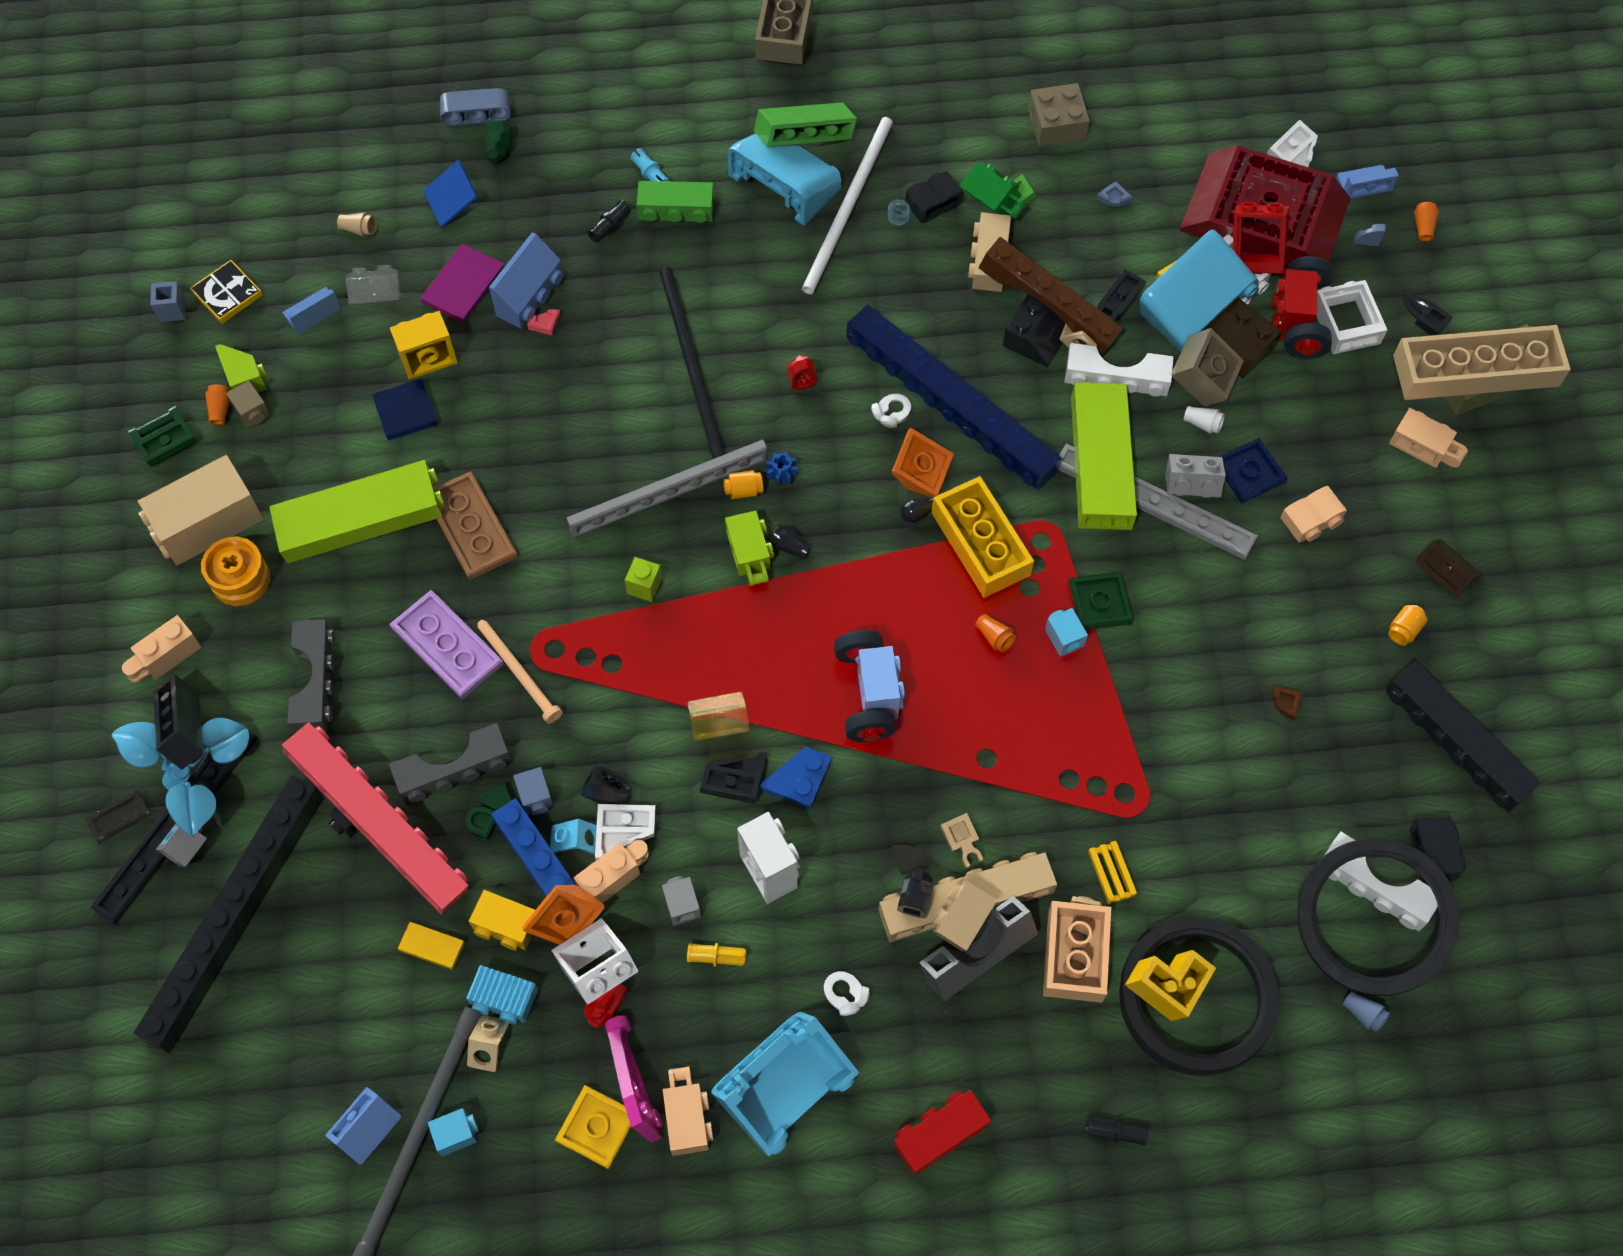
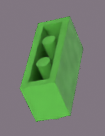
M639 181L637 196L639 220L650 222H713V182Z

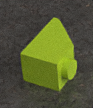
M221 344L215 346L231 389L249 380L257 393L266 390L263 379L267 378L262 363L256 364L253 355Z

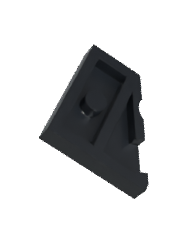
M759 752L757 757L742 759L739 756L724 762L706 763L700 785V793L755 804L767 760V752Z

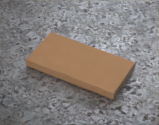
M471 471L435 487L436 491H441L445 506L441 507L443 517L436 520L469 581L518 558L514 547Z

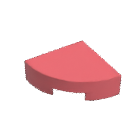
M550 309L538 316H533L527 324L528 330L553 335L561 316L560 310Z

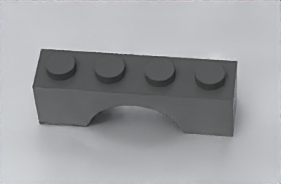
M326 619L292 621L291 647L297 658L312 664V676L307 686L298 694L289 697L288 725L294 734L308 722L314 728L319 726L325 732H328V722H332L333 719L332 707L329 705V696H333L334 692L333 681L330 680V671H334L335 666L334 656L331 654V646L335 645V631L330 629Z
M495 723L470 733L466 751L452 763L433 765L423 761L417 754L393 762L389 766L404 803H415L436 791L445 792L459 782L473 781L480 774L490 770L499 771L512 761L499 727Z
M1012 896L990 912L989 922L985 931L969 946L967 951L950 950L941 946L919 963L928 985L944 1001L952 997L1038 935L1031 911Z

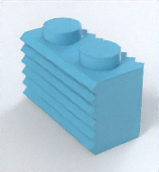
M480 965L466 999L472 1005L471 1009L483 1015H488L489 1011L500 1014V1020L516 1025L517 1020L524 1023L527 1021L538 993V988L533 982Z

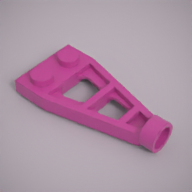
M626 1016L613 1017L606 1021L605 1028L609 1037L622 1099L629 1122L634 1130L652 1143L662 1138L659 1129L663 1125L658 1111L652 1108L627 1039L628 1033L631 1030L628 1018Z

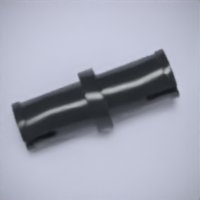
M619 200L609 212H604L600 216V221L587 231L589 238L593 242L599 243L610 231H614L618 227V223L631 212L627 202Z

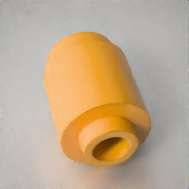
M754 470L728 473V479L723 480L725 495H730L731 500L756 497L757 494L763 493L761 473H754Z
M1405 605L1389 626L1388 635L1390 639L1403 646L1413 642L1428 621L1425 611L1417 605Z

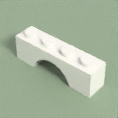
M1070 343L1064 383L1072 385L1075 382L1127 384V393L1138 392L1151 396H1167L1172 379L1173 356L1147 353L1145 358L1134 366L1117 367L1106 362L1100 356L1096 346Z
M1340 831L1325 855L1333 849L1355 840ZM1366 857L1357 858L1343 864L1329 877L1331 880H1338L1346 885L1354 895L1365 897L1373 902L1374 906L1381 912L1390 913L1397 917L1400 923L1409 929L1420 931L1429 922L1438 906L1431 888L1420 880L1401 887L1390 886L1379 881L1369 870Z

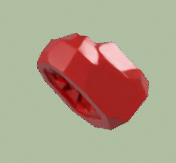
M799 355L786 367L787 378L792 390L809 389L817 382L815 364L808 356Z
M620 983L590 1004H585L584 1014L590 1026L594 1028L603 1026L606 1021L616 1016L628 993L625 986Z

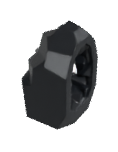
M595 766L583 784L580 795L599 804L622 805L628 803L631 798L632 787L621 775L606 767Z
M916 868L908 873L904 880L897 911L917 918H926L934 887L933 879L926 870Z

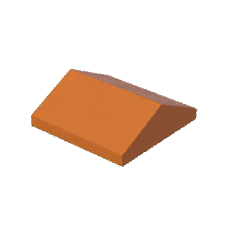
M910 428L891 473L907 490L933 498L939 494L954 453Z
M555 885L522 926V929L527 933L560 945L590 926L605 907L603 903L578 885Z

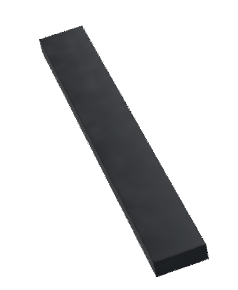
M249 731V741L246 749L239 758L232 762L218 763L209 752L189 778L188 782H190L191 787L203 785L215 796L257 741V735ZM167 808L90 907L93 911L114 924L119 922L167 859V857L156 850L176 824Z

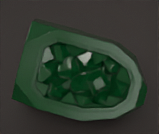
M503 120L487 121L484 127L487 158L490 162L498 163L512 148L510 125Z

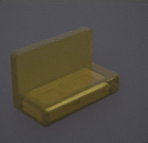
M742 692L687 702L694 741L750 731Z

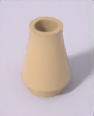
M368 212L339 215L337 226L340 230L368 237L375 234L377 221L375 216L370 215Z

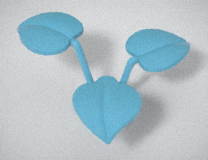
M226 718L211 719L202 726L203 745L206 748L201 758L196 763L189 764L181 770L173 763L169 765L167 758L156 750L155 724L133 722L116 729L112 733V738L116 742L120 754L129 764L139 768H146L154 765L158 761L159 756L161 757L163 764L161 769L165 771L162 783L169 790L166 794V807L175 823L191 837L195 836L214 814L216 799L213 793L203 785L191 787L190 782L187 781L190 777V771L209 752L218 763H229L236 760L244 752L249 741V731L245 725Z

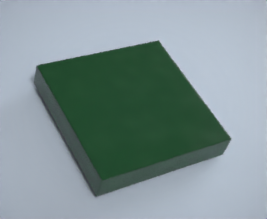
M1121 572L1069 578L1067 583L1074 612L1085 630L1131 625L1134 620Z

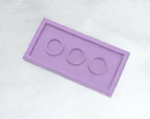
M432 590L389 624L391 629L461 699H464L504 665L503 660Z

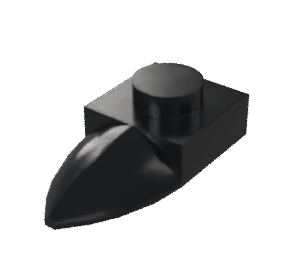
M1413 295L1403 296L1406 307L1417 319L1415 324L1431 336L1439 335L1453 318V316L1427 299Z

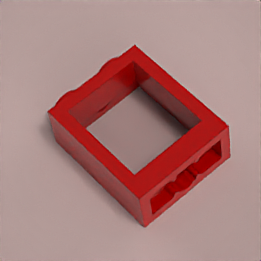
M1244 202L1241 205H1237L1234 212L1233 251L1251 272L1284 274L1287 265L1289 206H1283L1281 203L1257 205L1255 202ZM1244 217L1281 218L1279 255L1242 253Z

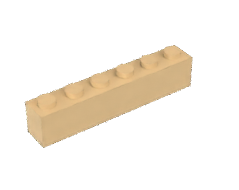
M1036 852L1027 853L1015 862L1010 863L1009 860H1004L994 864L993 868L985 871L978 868L967 872L965 877L958 879L947 877L940 880L938 885L933 887L926 918H917L897 911L900 899L899 893L884 897L883 901L879 902V913L889 943L933 930L936 925L932 924L941 908L947 909L951 902L948 896L956 883L961 885L964 881L968 880L996 898L997 902L992 910L1012 896L1023 903L1054 893L1057 882L1046 853L1038 855Z

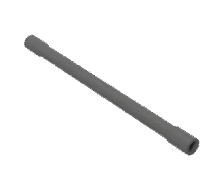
M464 1008L454 1030V1036L363 1237L357 1244L352 1256H373L377 1241L429 1128L427 1122L432 1121L481 1013L471 1008Z

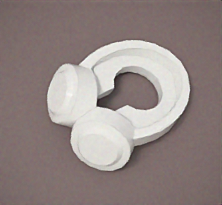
M891 394L884 397L879 404H872L871 409L875 419L880 421L883 426L896 428L898 424L905 421L909 416L911 403L904 395ZM898 401L903 404L904 408L902 411L893 412L890 416L884 415L889 410L891 402Z
M835 972L829 975L824 983L825 996L828 1002L839 1010L840 1015L848 1016L855 1014L868 1001L870 995L869 988L861 986L859 981L849 973ZM840 980L847 982L850 987L849 992L855 997V1001L849 1002L845 997L836 996L832 990L834 983Z

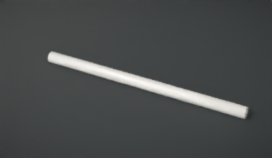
M888 117L882 118L803 284L802 290L807 294L814 293L893 125V121Z

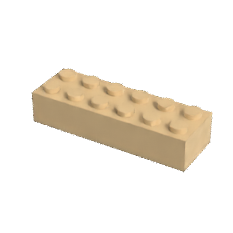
M1557 325L1401 338L1393 354L1405 400L1560 387L1571 370Z

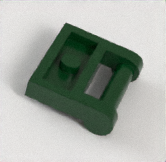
M175 405L168 409L169 412L137 429L133 427L127 430L149 467L197 442Z

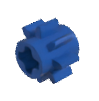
M787 451L779 454L774 452L772 461H766V469H768L767 478H773L777 485L786 482L791 484V477L798 476V468L795 467L797 465L796 457L790 458L787 455Z

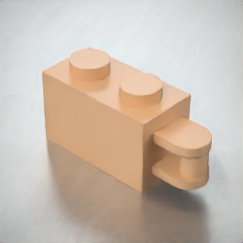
M1411 408L1408 409L1389 442L1390 445L1434 468H1437L1440 461L1457 468L1461 465L1468 452L1464 445L1453 440L1457 434L1456 431Z
M176 615L131 647L135 655L124 662L122 671L131 682H139L150 674L157 680L202 647L192 632Z
M636 840L626 848L621 843L617 844L573 878L575 885H578L601 903H604L640 875L638 866L649 857L647 844L642 840Z
M689 1066L669 1069L670 1088L663 1089L671 1154L676 1156L709 1150L708 1141H713L711 1122L705 1123L703 1112L709 1110L707 1091L701 1092L699 1083L692 1084ZM686 1080L687 1085L676 1087L675 1081Z

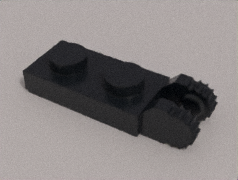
M1124 269L1100 300L1097 309L1108 314L1109 318L1113 321H1119L1143 290L1146 281Z

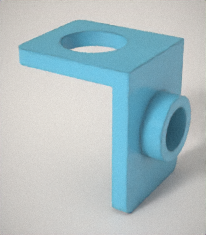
M581 819L553 825L551 828L550 849L555 854L577 848L595 855L597 825ZM587 830H590L594 836L592 846L588 845L585 840V832Z

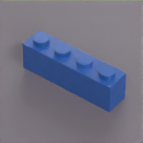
M516 798L491 814L496 826L545 898L555 885H575Z

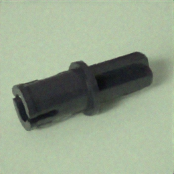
M1088 1116L1086 1133L1113 1139L1114 1143H1118V1140L1145 1146L1148 1137V1126L1121 1122V1118L1111 1120Z

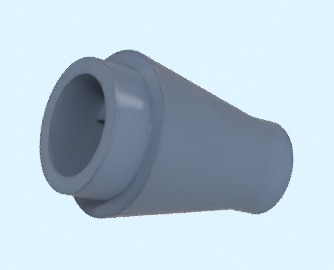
M1351 991L1343 1003V1006L1368 1031L1372 1029L1377 1033L1390 1016V1013L1385 1010L1386 1006L1365 998L1354 991Z

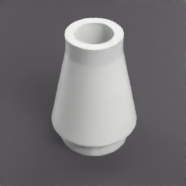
M1191 406L1187 407L1184 415V421L1197 426L1209 434L1213 432L1218 434L1225 418V414L1221 413L1219 409Z

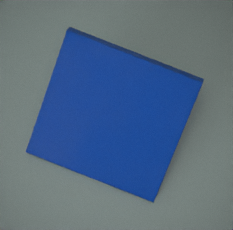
M457 160L423 190L442 228L478 198L460 160Z

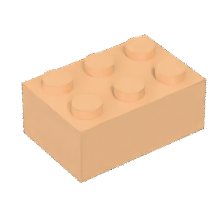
M1059 901L1051 902L1047 922L1044 997L1103 1002L1107 995L1111 907Z

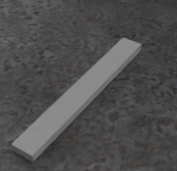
M760 440L567 517L570 533L572 537H577L727 477L728 473L739 472L767 460V446L763 440Z
M1066 443L1053 468L1076 478L1074 447ZM1134 476L1136 508L1244 560L1246 559L1258 535L1173 494H1168V492Z

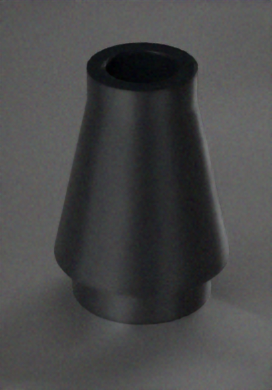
M781 524L770 541L775 546L774 549L802 559L806 557L812 546L805 542L788 525L784 527Z

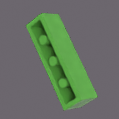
M843 102L758 109L754 132L766 147L852 139L857 118Z

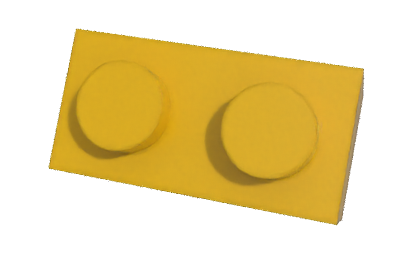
M483 890L469 919V923L474 930L473 933L483 939L490 940L493 937L501 940L500 944L508 949L516 951L518 947L526 950L533 934L523 931L522 926L535 910Z

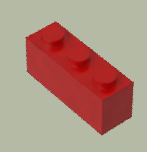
M961 1090L954 1093L946 1100L948 1105L939 1111L936 1107L930 1109L920 1117L922 1119L921 1123L914 1127L908 1124L896 1132L897 1138L893 1142V1147L913 1177L989 1127L991 1120L971 1090L964 1094Z

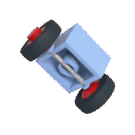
M858 630L839 636L834 641L835 656L839 661L845 663H858V679L863 712L856 713L846 719L845 733L847 738L855 742H873L890 737L896 731L895 719H898L899 709H903L904 686L903 681H899V672H901L899 656H894L892 646L884 647L882 635L878 632Z

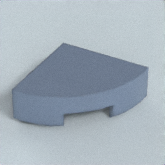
M1115 181L1097 194V200L1105 205L1117 207L1131 203L1132 196Z
M1374 224L1370 229L1359 230L1354 235V243L1379 246L1385 233V224Z

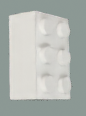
M767 812L738 827L740 857L765 902L769 904L797 889V878L800 877L797 870L800 866L797 860L800 858L792 843L787 845L783 837L785 830L779 819L773 820L770 813Z

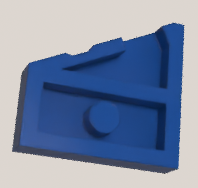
M805 747L761 783L760 790L811 810L832 761V756Z

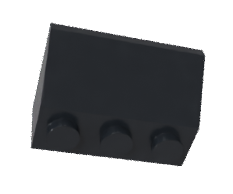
M1027 294L1005 329L1003 346L1048 368L1063 344L1060 336L1066 323L1044 303Z

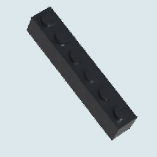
M1417 661L1396 677L1387 688L1386 692L1389 694L1392 702L1401 706L1409 714L1410 719L1416 725L1421 726L1436 745L1443 747L1450 754L1452 761L1458 766L1463 767L1471 775L1475 784L1483 787L1492 796L1493 801L1508 813L1541 784L1521 762Z

